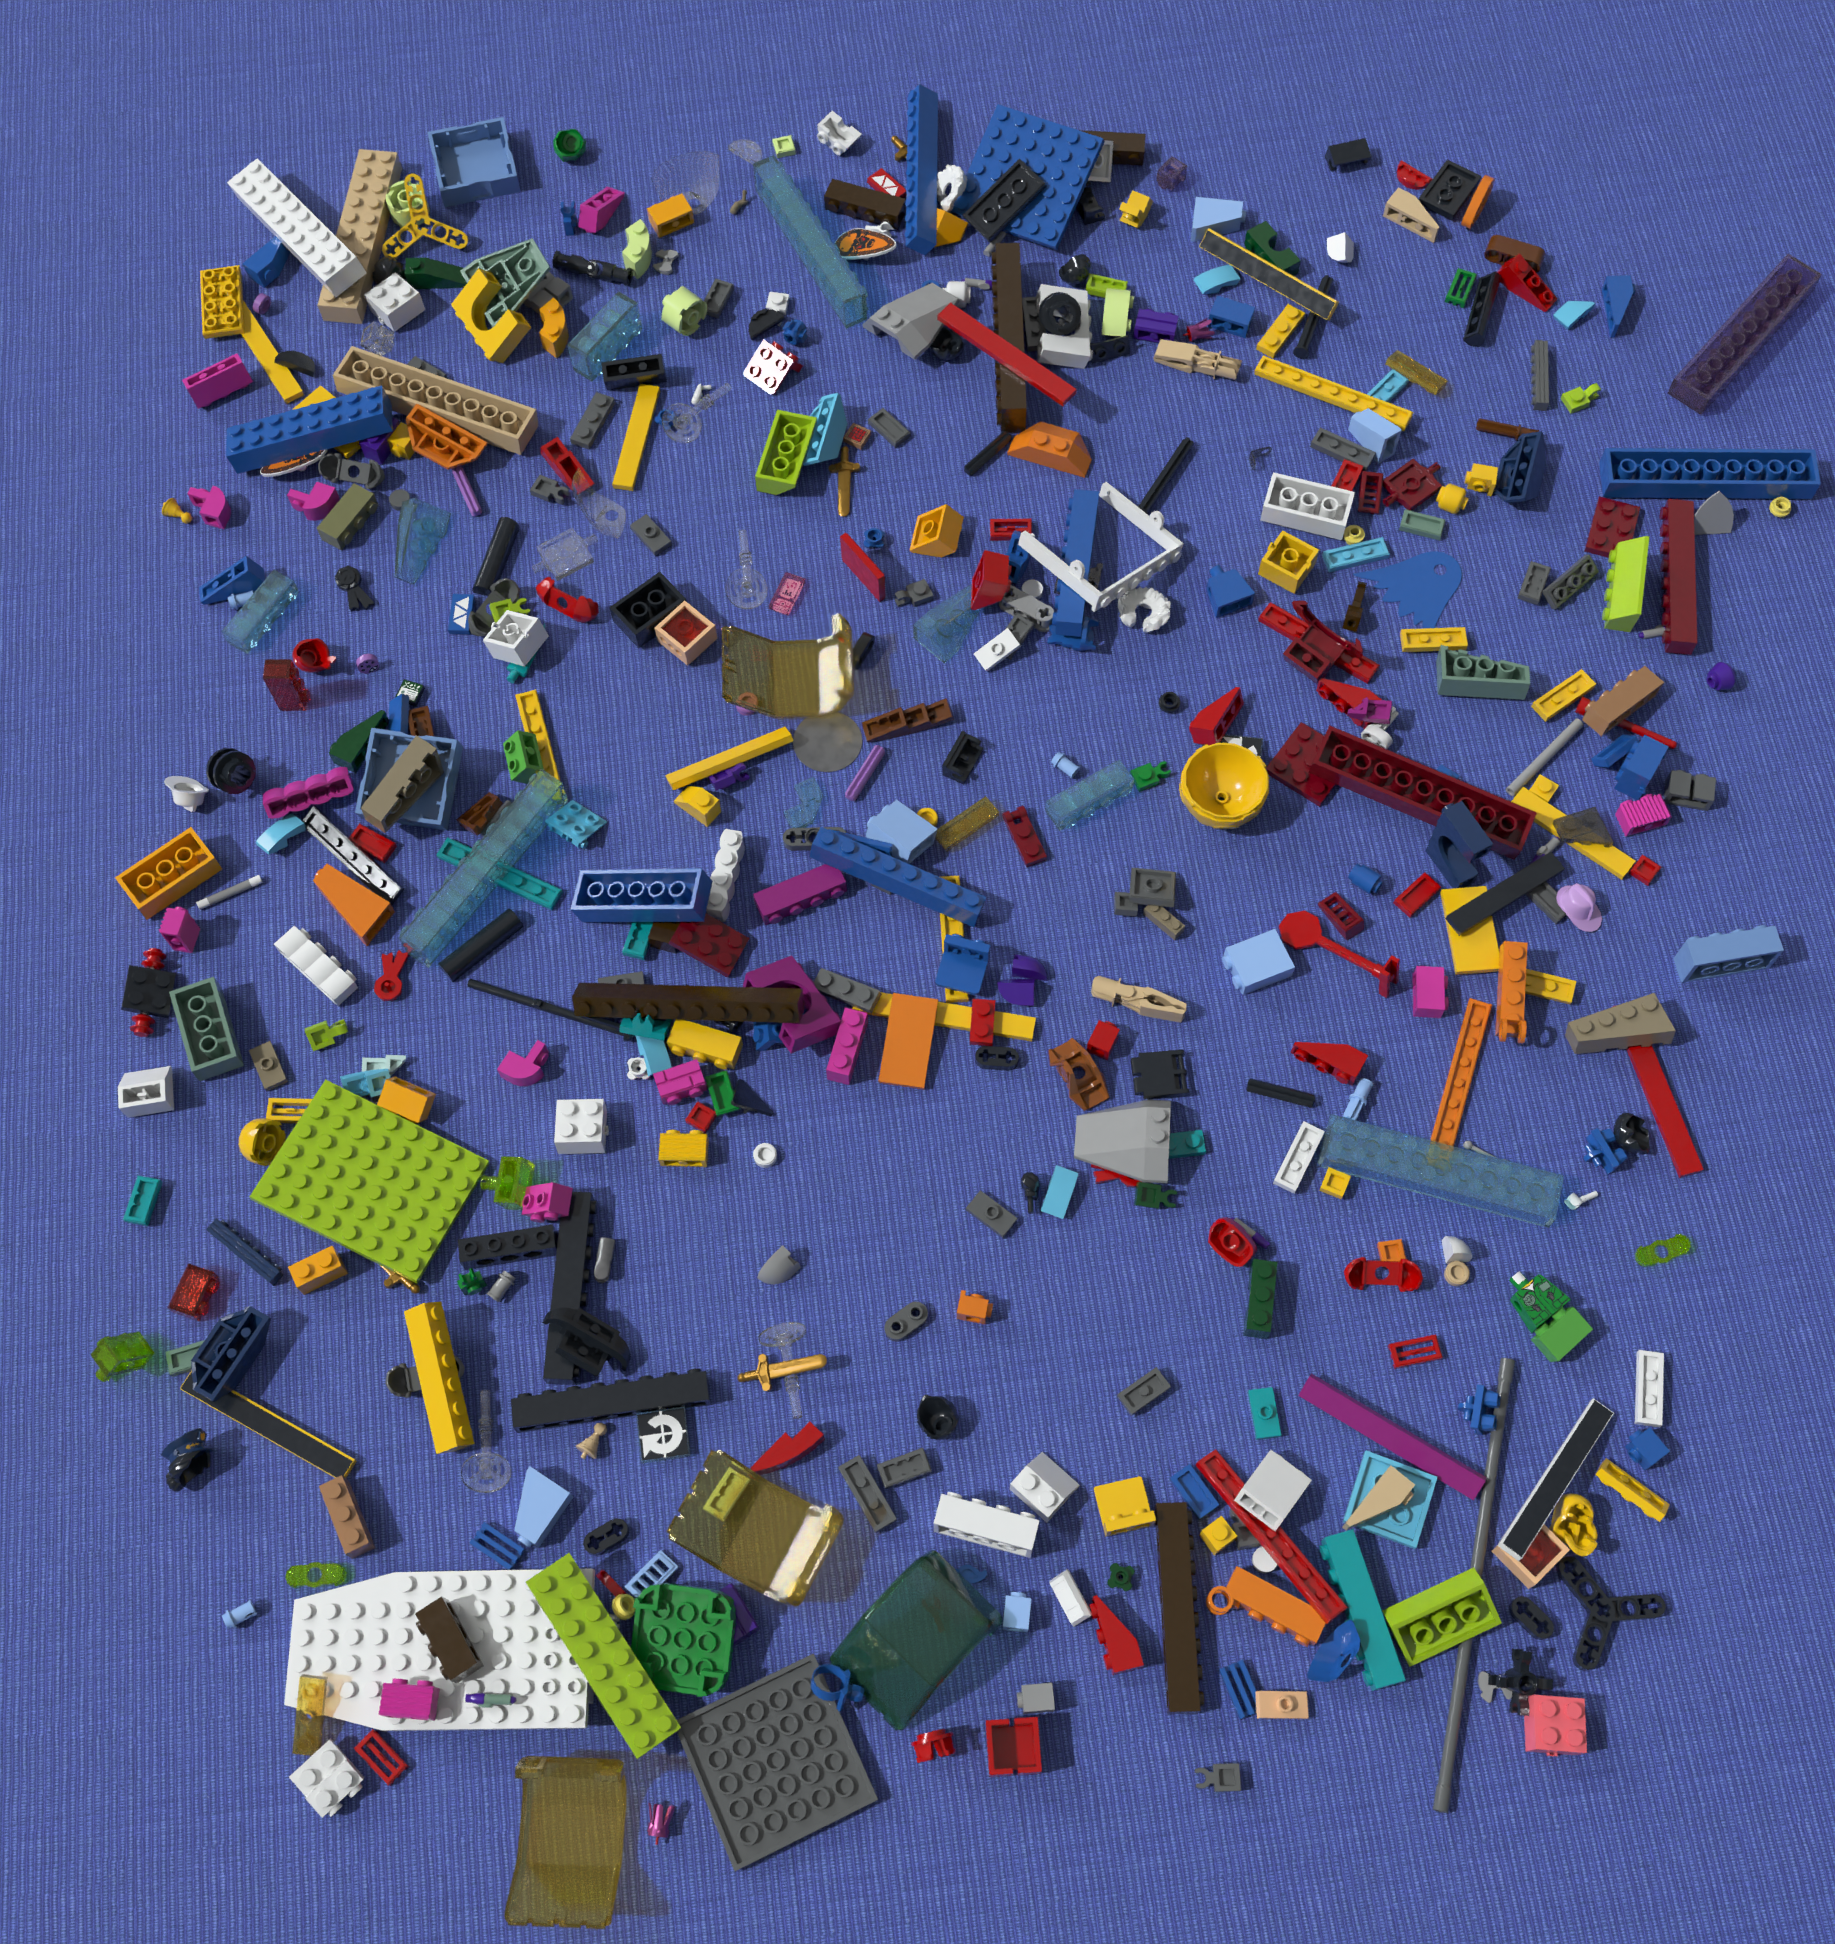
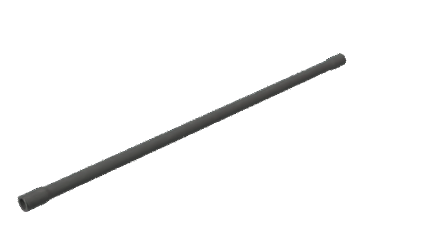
M1509 1358L1500 1359L1497 1393L1501 1396L1499 1409L1494 1408L1493 1415L1497 1417L1496 1431H1491L1484 1474L1487 1479L1482 1487L1470 1569L1475 1568L1481 1579L1510 1386L1513 1381L1515 1360ZM1473 1637L1459 1643L1440 1773L1433 1803L1434 1811L1447 1814L1449 1813L1452 1793L1451 1784Z

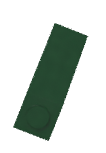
M426 257L406 258L405 276L407 283L415 290L464 288L467 284L460 272L463 267Z
M380 710L342 734L330 747L329 755L333 763L341 767H347L349 771L357 773L366 759L371 728L385 730L389 724L386 712Z

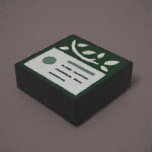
M404 679L395 698L400 694H405L409 696V704L417 706L425 687L422 684Z

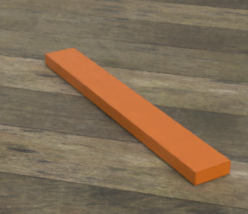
M1471 998L1468 1000L1423 1164L1425 1166L1447 1172L1489 1018L1491 1004Z

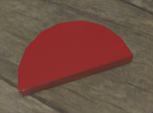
M1401 160L1398 164L1397 178L1405 187L1420 190L1427 188L1432 181V178Z
M604 1569L596 1575L615 1597L620 1594H627Z

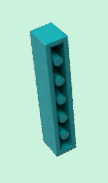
M1354 1530L1325 1537L1321 1541L1322 1545L1319 1546L1323 1560L1328 1561L1330 1567L1328 1576L1331 1584L1336 1585L1339 1598L1348 1607L1345 1610L1347 1619L1353 1621L1360 1637V1649L1356 1654V1658L1358 1661L1362 1660L1365 1671H1362L1366 1686H1370L1373 1692L1404 1682L1405 1677Z

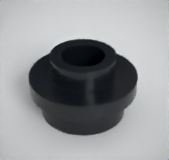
M1166 692L1160 696L1158 704L1162 711L1173 713L1179 709L1180 699L1174 692Z

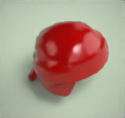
M319 638L300 641L292 653L293 662L296 667L308 673H317L330 669V664L336 661L335 656H329L328 646Z

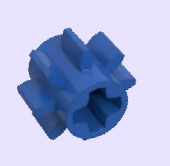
M800 320L787 321L782 328L785 341L791 345H798L800 342L804 343L808 337L806 325Z

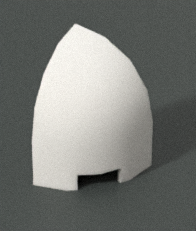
M1346 233L1327 238L1328 255L1336 262H1351L1354 254V242Z
M1451 1236L1443 1238L1442 1246L1446 1264L1453 1261L1470 1262L1472 1253L1464 1241Z

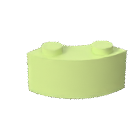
M641 219L625 229L628 246L622 251L625 268H632L633 276L636 279H639L646 272L652 259L648 229Z
M1106 289L1101 335L1123 337L1126 336V331L1130 332L1131 319L1127 318L1128 309H1133L1134 296H1130L1131 290Z

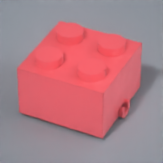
M1545 1695L1528 1696L1529 1716H1524L1525 1752L1546 1753V1756L1553 1757L1558 1756V1754L1580 1755L1587 1753L1585 1699Z

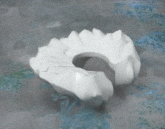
M946 165V169L943 172L940 171L937 175V199L940 202L941 209L947 212L953 209L955 200L962 195L967 185V177L959 166ZM951 183L952 189L950 194L947 196L945 194V190L947 186Z
M1139 587L1138 589H1130L1118 599L1119 617L1122 623L1132 628L1136 624V607L1140 605L1151 609V615L1144 619L1143 631L1145 633L1152 632L1167 623L1170 617L1169 609L1171 603L1168 601V598H1165L1159 591H1154L1153 588Z

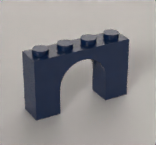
M1460 801L1455 805L1450 803L1442 809V814L1437 820L1438 823L1433 830V835L1429 839L1426 849L1427 854L1452 888H1465L1475 882L1479 873L1472 865V862L1489 854L1493 845L1468 808Z

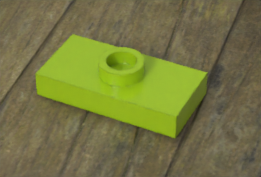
M1089 273L1085 291H1087V294L1105 298L1107 288L1126 290L1128 282Z

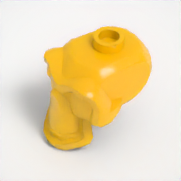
M1563 1494L1555 1505L1549 1529L1579 1556L1591 1554L1597 1546L1598 1534L1593 1523L1594 1512L1590 1501L1579 1494Z

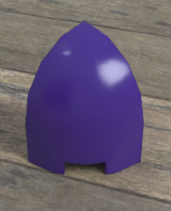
M1014 954L1012 977L1048 981L1047 971L1038 959Z
M1008 979L997 983L1000 994L1011 1004L1034 1006L1035 979Z

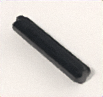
M1007 431L1000 433L964 466L965 473L972 476L1011 441V435Z
M1252 1078L1248 1080L1246 1087L1248 1092L1309 1108L1313 1107L1315 1102L1314 1094Z

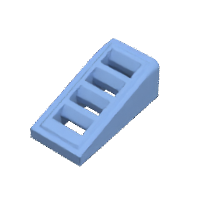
M660 1550L626 1584L625 1588L637 1598L641 1594V1591L636 1587L639 1583L645 1589L650 1586L643 1579L646 1575L655 1584L666 1583L679 1567ZM659 1560L670 1568L667 1572L657 1564ZM652 1568L662 1575L660 1579L650 1572Z

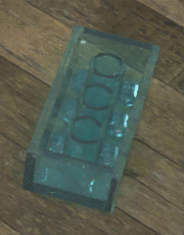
M618 291L568 344V350L575 372L593 382L597 376L603 373L601 362L614 361L616 356L628 346L629 342L640 334L642 324L636 301Z

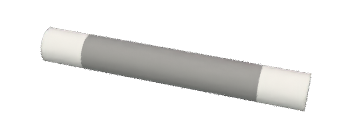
M260 875L252 877L197 901V906L199 910L263 883Z

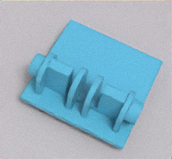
M571 800L545 820L550 831L560 835L563 839L566 838L567 842L572 841L571 843L579 849H585L588 845L586 839L607 823L606 820L574 800Z

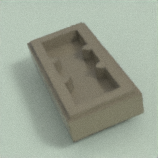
M271 1041L249 1050L266 1091L288 1082Z

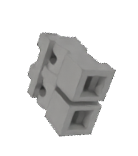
M548 272L523 303L539 315V309L553 297L563 308L573 299L571 287L559 277L555 278Z

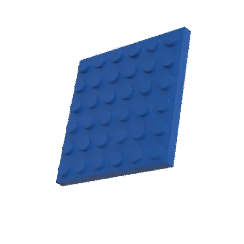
M997 104L966 174V188L962 195L955 200L953 209L950 212L952 215L964 219L962 215L1020 158L1046 183L1047 187L1003 232L1057 250L1105 141L1101 137Z

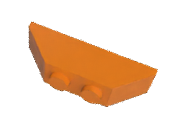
M416 404L406 417L413 451L448 470L477 460L488 445L486 441L419 404Z
M1042 421L1014 436L1007 452L1009 456L1083 478L1086 477L1092 462L1079 432Z

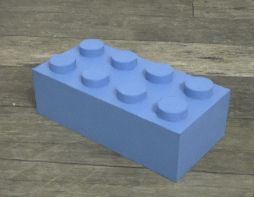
M1760 925L1752 930L1744 931V929H1737L1728 934L1717 932L1704 938L1699 936L1690 937L1673 959L1681 983L1769 969L1784 949L1776 926L1766 927V925Z

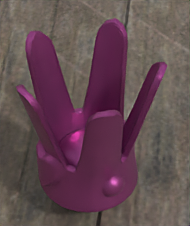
M1208 318L1195 325L1187 326V333L1183 334V336H1188L1190 342L1196 339L1213 338L1211 335L1215 334L1214 331H1208L1209 328L1205 327L1211 324L1212 320H1207Z
M649 1803L650 1822L647 1832L649 1836H656V1845H658L659 1837L668 1838V1827L675 1806H669L663 1821V1806L657 1803L654 1804L652 1818V1808Z

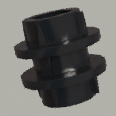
M1051 293L1044 298L1040 305V322L1045 329L1055 335L1069 334L1080 323V305L1075 298L1067 293ZM1064 305L1067 311L1064 319H1059L1056 322L1053 313L1055 309H1059Z
M222 748L210 757L206 767V774L209 782L214 787L228 794H239L246 791L252 785L255 779L256 768L254 761L247 754L234 748Z

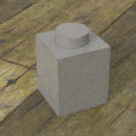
M1052 1683L1021 1685V1692H1016L1018 1708H1023V1715L1048 1713L1055 1710Z

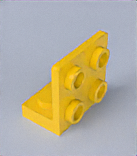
M1134 1477L1094 1487V1494L1105 1537L1154 1526L1156 1518L1154 1511H1150L1142 1477Z

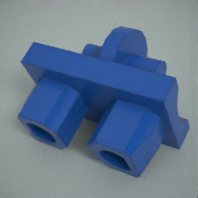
M1596 1128L1586 1137L1589 1144L1585 1146L1588 1153L1583 1157L1585 1163L1593 1161L1596 1167L1602 1165L1607 1175L1613 1173L1627 1159L1623 1149L1619 1148L1611 1151L1608 1144L1616 1140L1611 1129L1599 1131Z
M1477 1384L1475 1400L1473 1396H1467L1466 1403L1458 1404V1410L1464 1412L1463 1420L1471 1421V1429L1475 1430V1434L1483 1435V1431H1496L1497 1417L1495 1415H1487L1486 1410L1487 1407L1499 1409L1501 1396L1499 1393L1487 1390L1484 1385Z

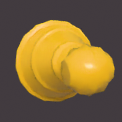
M170 498L163 503L162 514L164 516L181 517L182 522L185 524L191 522V514L188 512L184 513L175 498Z

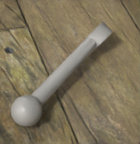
M1471 1141L1464 1142L1463 1146L1465 1149H1471L1498 1163L1501 1169L1509 1167L1508 1160L1496 1158L1474 1146Z

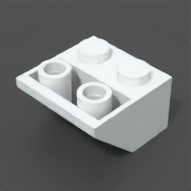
M167 1066L124 1073L118 1085L119 1109L128 1118L174 1110L172 1067Z

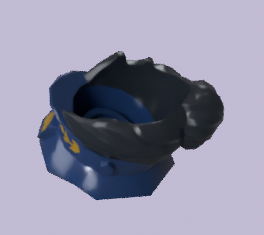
M201 1428L186 1432L178 1439L169 1443L161 1453V1456L170 1461L169 1472L166 1474V1484L174 1492L181 1491L195 1476L202 1474L205 1467L209 1468L211 1465L210 1453L213 1451V1448L206 1446L207 1434Z

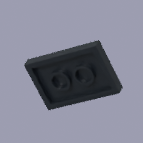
M1447 159L1418 200L1424 207L1453 220L1479 184L1482 176Z

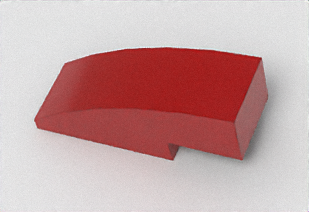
M558 437L541 447V455L577 496L595 484L573 453L566 449Z
M810 1421L793 1439L785 1432L750 1468L755 1476L777 1471L797 1462L825 1440L824 1434Z

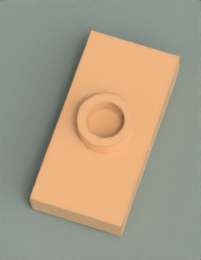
M1255 1692L1257 1719H1309L1307 1692Z

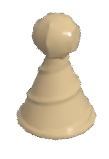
M597 1423L594 1426L595 1433L576 1445V1448L582 1452V1459H585L587 1455L597 1459L599 1437L607 1432V1426L604 1423Z

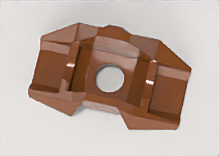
M1071 1038L1064 1044L1048 1050L1050 1066H1056V1070L1062 1076L1064 1082L1067 1083L1069 1098L1082 1110L1086 1111L1109 1099L1110 1095L1104 1074L1096 1066L1089 1054L1090 1052L1075 1039ZM1080 1067L1084 1069L1085 1076L1082 1079H1076L1073 1072L1074 1068Z

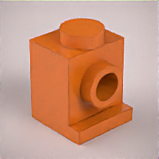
M961 1290L957 1319L985 1324L986 1317L991 1318L993 1303H989V1300L979 1294L966 1296V1291Z

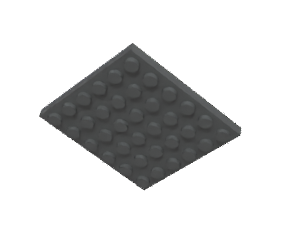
M814 1653L677 1720L681 1726L677 1734L735 1872L878 1801L841 1714L837 1710L835 1701L820 1699L811 1689L812 1675L814 1670L819 1667ZM822 1673L814 1677L816 1685L821 1690L830 1692Z

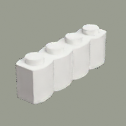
M725 829L720 837L721 849L716 854V869L710 877L713 882L706 910L708 915L721 922H725L729 916V902L734 896V882L739 876V862L745 852L742 832Z
M293 926L274 943L275 947L334 1004L339 1006L358 988L355 983L356 977L349 970L344 972L340 969L342 965L334 956L329 958L325 955L327 951L320 943L316 942L314 944L311 942L310 939L312 937L303 928L299 930Z

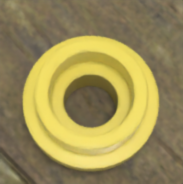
M1778 497L1772 500L1769 510L1776 517H1786L1791 511V503L1785 497Z
M1357 525L1348 526L1343 534L1346 543L1349 545L1362 542L1365 536L1364 530Z
M628 1594L616 1596L612 1601L614 1614L622 1620L631 1618L636 1609L633 1608L635 1599Z

